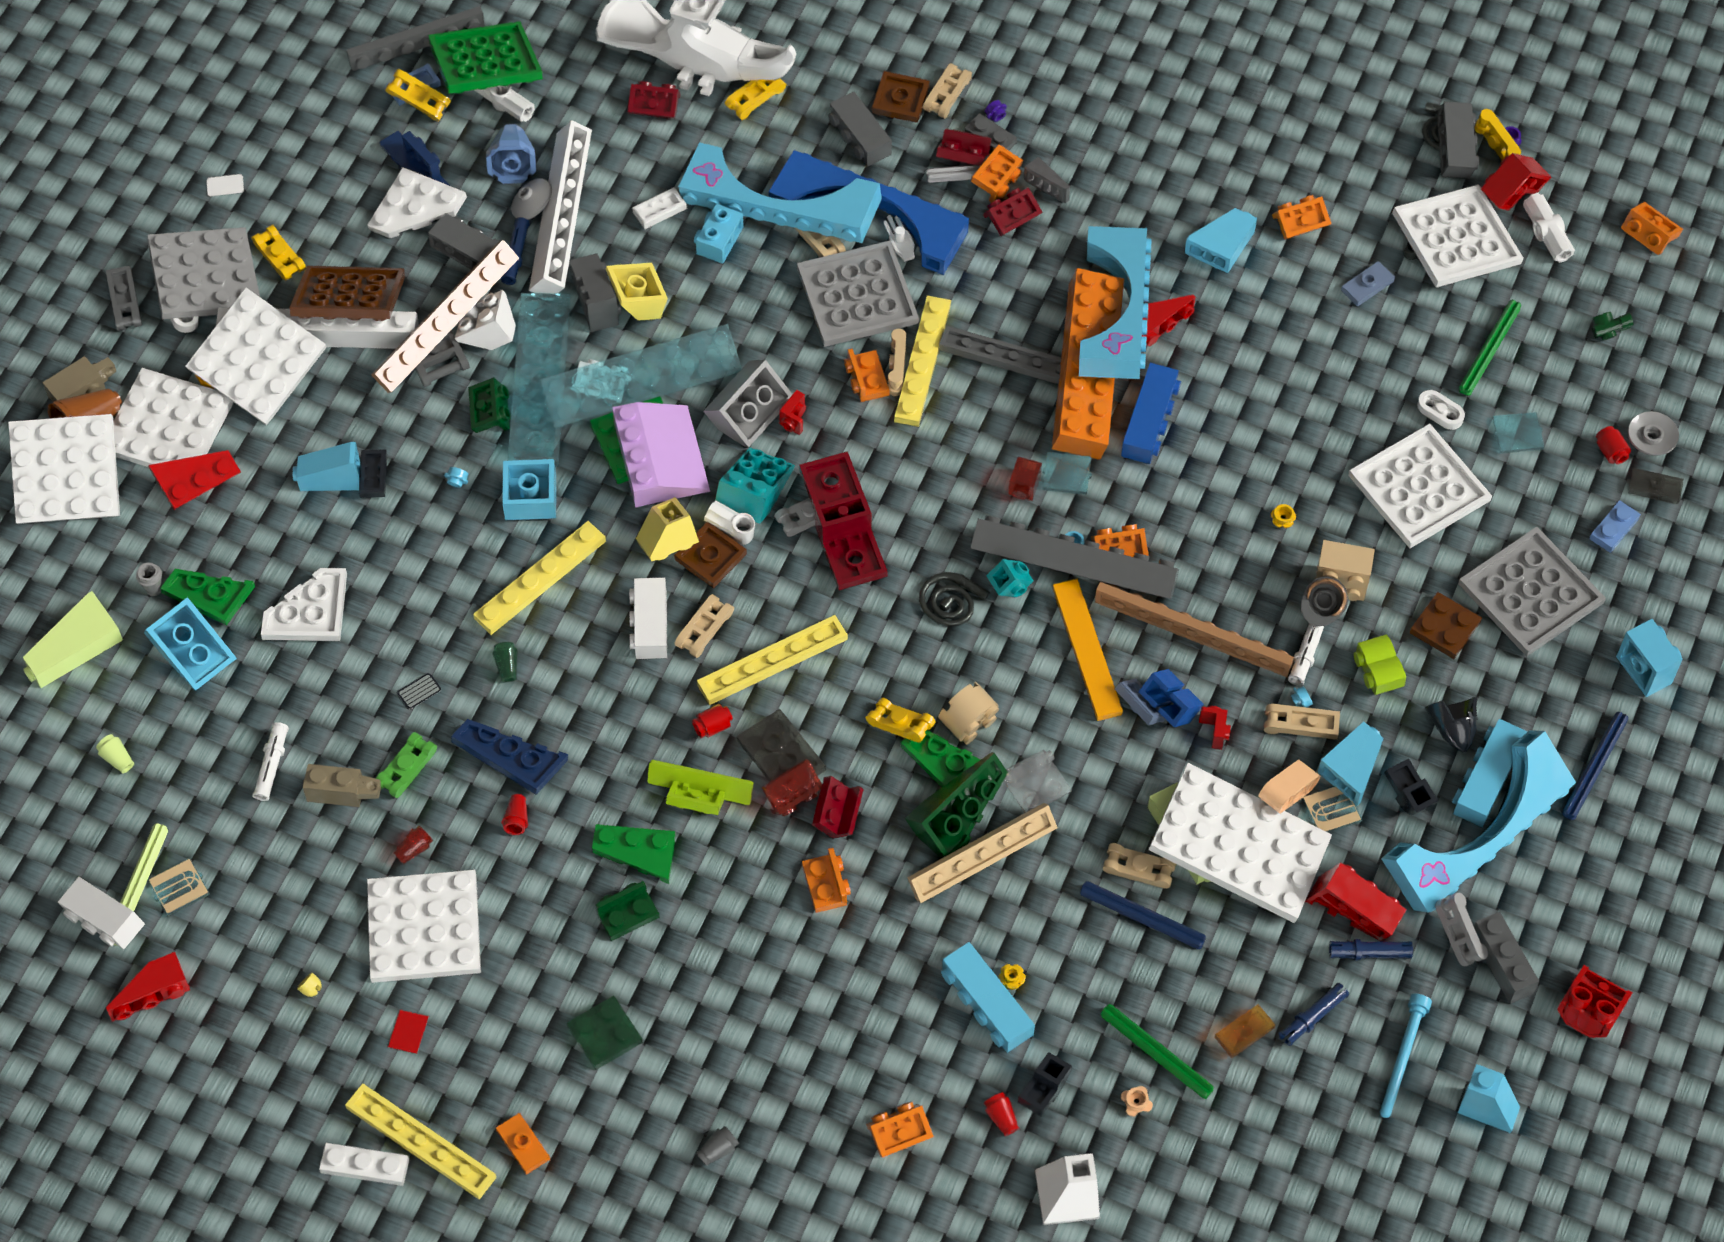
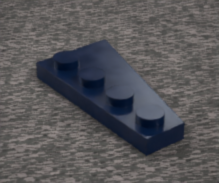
M469 719L451 736L452 743L535 795L541 791L568 761V754L549 751L546 746L538 743L535 746L523 742L521 737L512 735V737L499 733L498 729Z

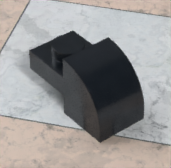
M1409 758L1384 772L1397 794L1396 801L1409 815H1415L1438 802L1425 778L1421 780Z
M1048 1052L1034 1071L1033 1078L1020 1094L1017 1103L1042 1116L1051 1102L1054 1103L1071 1072L1072 1065Z

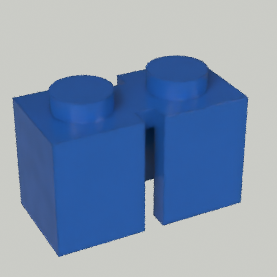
M1169 669L1153 672L1139 690V693L1154 708L1173 703V705L1161 707L1158 711L1173 727L1191 723L1204 705L1188 688L1182 689L1184 684Z

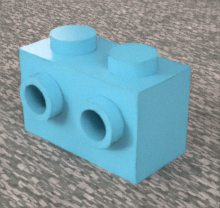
M716 204L712 212L709 211L707 213L702 230H698L694 237L697 255L723 264L744 228L743 213Z

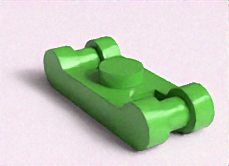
M413 732L392 762L376 777V779L381 781V789L386 788L389 790L390 795L395 798L400 797L435 754L437 745L431 741H424L420 734ZM416 749L422 751L419 756L413 754ZM396 776L399 780L393 781L392 778Z

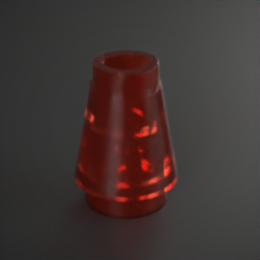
M419 825L409 831L393 854L405 864L429 849L433 839Z

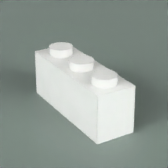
M665 578L634 579V588L629 589L630 604H634V611H630V627H635V634H630V649H635L636 659L667 658Z
M80 877L76 879L58 901L65 909L63 912L65 917L75 924L79 920L82 922L81 926L92 935L96 932L101 934L99 938L111 947L116 944L125 949L145 925L134 911Z

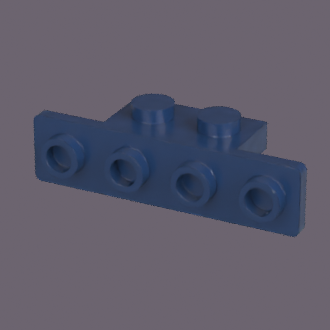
M410 130L403 135L396 131L380 141V147L401 169L406 168L449 185L440 175V160L433 151L430 153L420 137H415Z

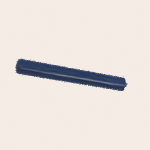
M1619 711L1615 713L1562 812L1564 817L1570 820L1576 819L1629 719L1626 714Z
M1085 881L1081 888V896L1196 949H1201L1206 941L1205 934L1094 883Z

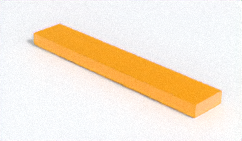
M1078 579L1053 584L1052 589L1097 721L1121 716L1123 710Z

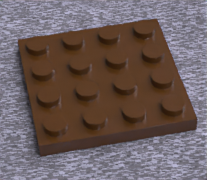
M307 266L290 305V316H298L301 319L323 317L327 320L336 318L360 320L367 318L375 321H384L390 319L405 278L404 268Z

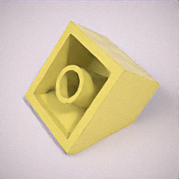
M652 263L606 266V272L624 309L637 320L661 319L668 298Z

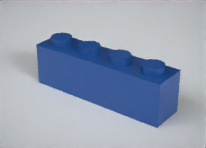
M1153 363L1149 364L1123 441L1121 457L1150 464L1153 455L1158 456L1161 447V441H1158L1160 435L1164 436L1166 433L1168 421H1165L1166 415L1171 416L1175 401H1172L1173 395L1178 396L1181 381L1177 380L1179 370Z

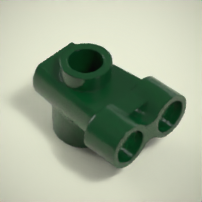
M1606 312L1592 318L1595 325L1592 327L1595 339L1601 337L1603 341L1616 337L1617 331L1621 332L1630 329L1634 325L1630 313L1613 319L1612 313Z

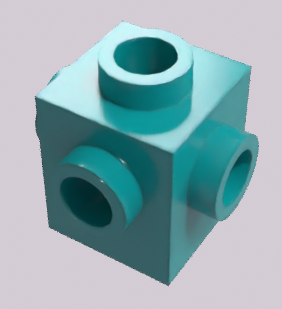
M1002 559L986 575L999 596L1019 597L1027 591V587L1033 582L1028 567L1023 562Z

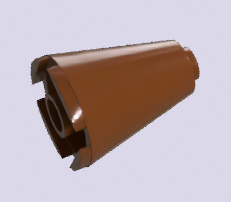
M104 389L55 400L48 405V415L50 419L106 414L114 416L119 412L122 401L116 391Z

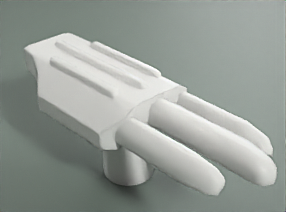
M888 215L887 219L895 234L892 233L885 220L884 226L895 252L904 262L914 259L915 244L908 230H905L897 216L895 220L899 227H896L892 217Z

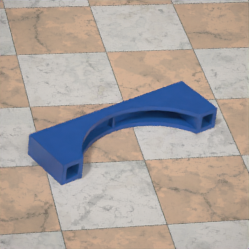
M794 150L770 188L768 195L771 198L781 200H807L834 193L850 184L856 178L872 182L876 181L857 175L851 170L834 166L830 162L816 159L807 153ZM880 184L882 199L878 208L894 217L897 216L912 234L920 250L922 267L944 275L968 234L969 218L961 213L942 208L938 204L924 201L915 195H909L894 187Z

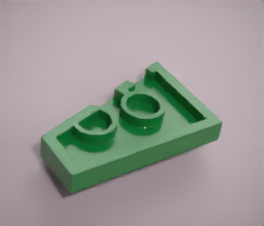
M174 569L160 589L163 594L180 603L188 597L200 613L227 626L255 588V583L249 580L240 582L232 580L231 577L222 576L221 578L206 576L205 573Z
M928 730L925 731L926 736L919 743L906 738L901 742V748L941 787L981 760L973 756L972 752L966 749L961 750L949 744L948 740Z
M596 824L592 852L618 864L638 869V872L645 875L651 874L660 878V881L669 884L676 834L675 831Z

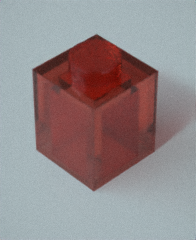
M1018 457L1009 481L1008 494L1013 495L1017 499L1033 501L1041 478L1042 463Z

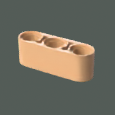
M1297 760L1269 780L1260 791L1258 797L1281 814L1311 792L1321 776L1301 760Z

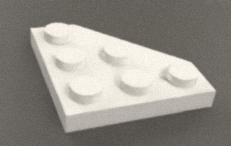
M402 168L367 226L370 231L393 238L399 236V232L411 228L416 230L431 225L432 221L440 219L445 213L453 217L456 216L467 196L464 191Z
M319 568L303 585L299 584L284 596V600L275 607L271 606L264 611L261 630L262 640L340 641L347 580L346 568Z

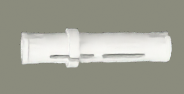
M1308 625L1299 652H1296L1293 661L1295 663L1288 677L1290 683L1297 686L1304 685L1308 669L1313 666L1315 661L1313 656L1324 626Z
M276 722L272 724L268 743L263 748L265 755L253 792V797L260 801L269 800L279 759L284 755L285 749L283 745L289 727L283 723Z

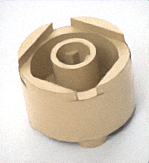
M974 682V686L969 684L959 691L948 702L950 704L949 710L946 712L943 708L938 718L959 741H963L967 745L978 735L976 731L982 726L988 728L997 719L995 714L999 711V705L977 682Z

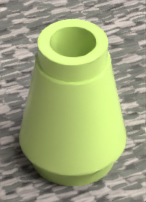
M110 734L97 744L98 755L122 774L128 772L134 766V762L119 737H114L113 734Z

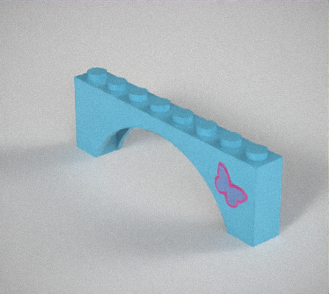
M704 143L698 144L678 186L680 196L689 205H699L713 210L715 205L719 204L758 221L764 220L780 226H790L802 231L816 232L824 236H833L849 242L855 241L859 243L863 242L882 199L880 183L856 178L850 184L834 193L814 199L781 200L767 197L747 188L732 175L724 161L721 147Z
M1088 226L1087 261L1104 268L1115 277L1124 278V288L1130 302L1125 313L1113 326L1096 336L1081 340L1079 356L1080 377L1140 379V369H1145L1146 354H1141V352H1146L1147 337H1142V335H1147V320H1143V318H1148V303L1143 302L1149 301V287H1144V285H1149L1150 271H1145V269H1150L1151 255L1146 254L1151 253V239L1147 238V228Z
M1529 730L1511 746L1513 770L1509 792L1498 816L1482 835L1461 848L1441 853L1425 850L1416 844L1400 842L1381 858L1413 910L1422 912L1436 910L1435 904L1438 900L1454 894L1462 882L1477 874L1478 868L1484 863L1493 860L1496 857L1495 853L1502 847L1511 844L1514 841V837L1519 832L1528 829L1536 817L1549 811L1552 803L1569 793L1568 789L1576 782L1545 731Z

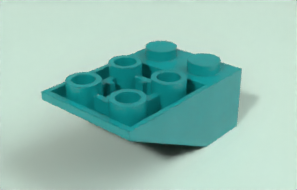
M749 447L720 479L715 501L720 502L739 514H750L756 523L761 524L771 512L795 465L786 462L782 458H776L765 454L759 449Z

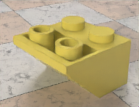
M676 497L653 506L636 537L638 544L651 561L663 560L669 554L679 550H687L693 544L699 542L690 515Z

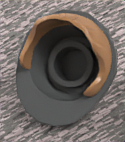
M1328 576L1313 580L1307 586L1301 600V612L1304 619L1314 626H1327L1333 623L1347 608L1349 598L1346 588L1339 580Z

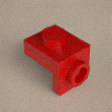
M1217 706L1201 707L1199 723L1214 725L1212 748L1222 750L1224 740L1229 741L1231 725L1226 724L1228 710Z

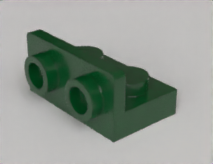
M494 377L468 387L471 429L475 433L495 426L501 427L504 431L509 430L511 413L508 409L509 391L507 387Z
M644 881L631 883L623 891L615 895L604 896L595 905L597 917L611 942L660 918L659 912L647 892Z

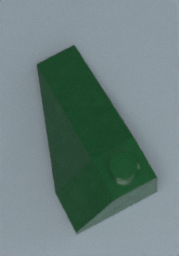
M991 752L925 799L905 820L924 844L938 856L944 858L968 845L971 839L970 833L976 823L981 822L984 816L982 815L983 810L989 800H993L1008 772L997 755Z

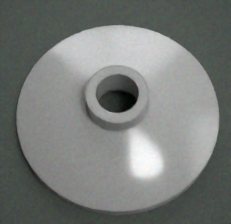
M539 178L525 184L513 199L511 211L514 217H523L528 220L538 215L551 198L552 187L550 183L545 179Z
M1644 412L1635 416L1630 422L1628 437L1632 445L1640 452L1659 456L1667 454L1675 448L1679 439V431L1674 421L1668 416L1659 412Z

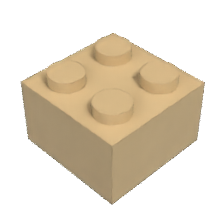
M1323 540L1315 579L1326 576L1337 579L1346 588L1350 601H1364L1371 576L1375 549Z

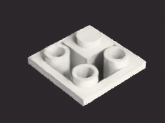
M501 290L494 294L490 293L479 300L459 321L455 335L456 341L489 350L512 342L516 325L506 293Z
M1093 1153L1065 1156L1035 1170L1043 1225L1100 1218Z

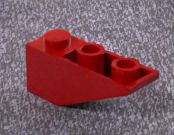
M1194 295L1148 304V318H1143V320H1147V335H1142V337H1147L1146 347L1154 345L1165 332L1169 333L1183 318L1187 319L1193 314L1196 298Z
M173 952L150 961L106 1007L112 1022L115 1020H125L132 1016L133 1013L143 1009H152L167 999L179 998L190 990L176 953Z

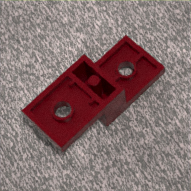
M848 451L800 464L799 471L815 511V528L838 590L888 577L887 568L872 532V513ZM831 477L838 480L835 485H828L824 481ZM852 556H859L862 561L858 564H853L848 559Z

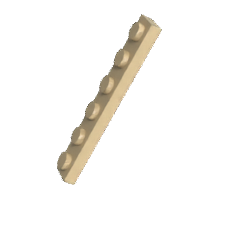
M1043 803L907 877L916 900L922 903L1057 829L1058 827L1049 805Z

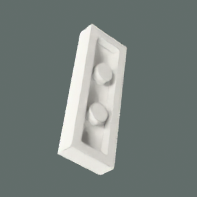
M326 1143L319 1170L323 1174L403 1186L409 1157L407 1155Z

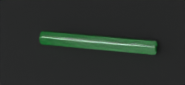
M1515 300L1508 302L1460 384L1459 392L1466 396L1472 394L1521 308L1520 302Z
M1112 1004L1105 1006L1101 1012V1017L1200 1097L1207 1099L1212 1094L1214 1086Z

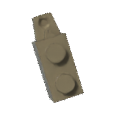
M84 356L42 383L47 396L53 402L106 389L104 383L108 381L110 376L116 373V368L109 357L98 363L91 364Z
M308 764L303 790L307 802L360 807L361 799H379L381 781L363 776L360 769Z

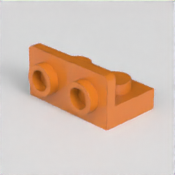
M998 145L973 175L971 182L991 194L989 202H994L998 197L1002 199L1009 189L1008 185L1010 182L1015 183L1022 173L1020 167L1023 160L1006 148Z
M1313 195L1300 199V204L1292 206L1291 202L1277 207L1278 211L1272 214L1273 219H1278L1284 240L1331 225L1323 197L1314 199Z
M1646 202L1631 209L1621 226L1623 231L1657 255L1662 254L1667 244L1678 238L1683 231L1680 226Z
M853 348L847 349V359H844V365L847 374H852L851 387L854 394L858 393L860 402L889 396L890 390L877 351L874 350L855 355Z
M1137 524L1121 526L1122 532L1112 533V528L1096 530L1097 536H1091V541L1100 544L1099 549L1109 551L1111 546L1125 550L1124 555L1134 557L1135 553L1149 556L1145 529H1137Z
M834 848L828 849V855L802 861L815 913L847 906V895H851L850 886L847 879H842L841 871H844L840 855H835Z
M911 1101L898 1106V1111L888 1115L887 1112H882L871 1117L872 1122L867 1123L866 1126L872 1133L880 1157L883 1158L934 1137L922 1105H914Z

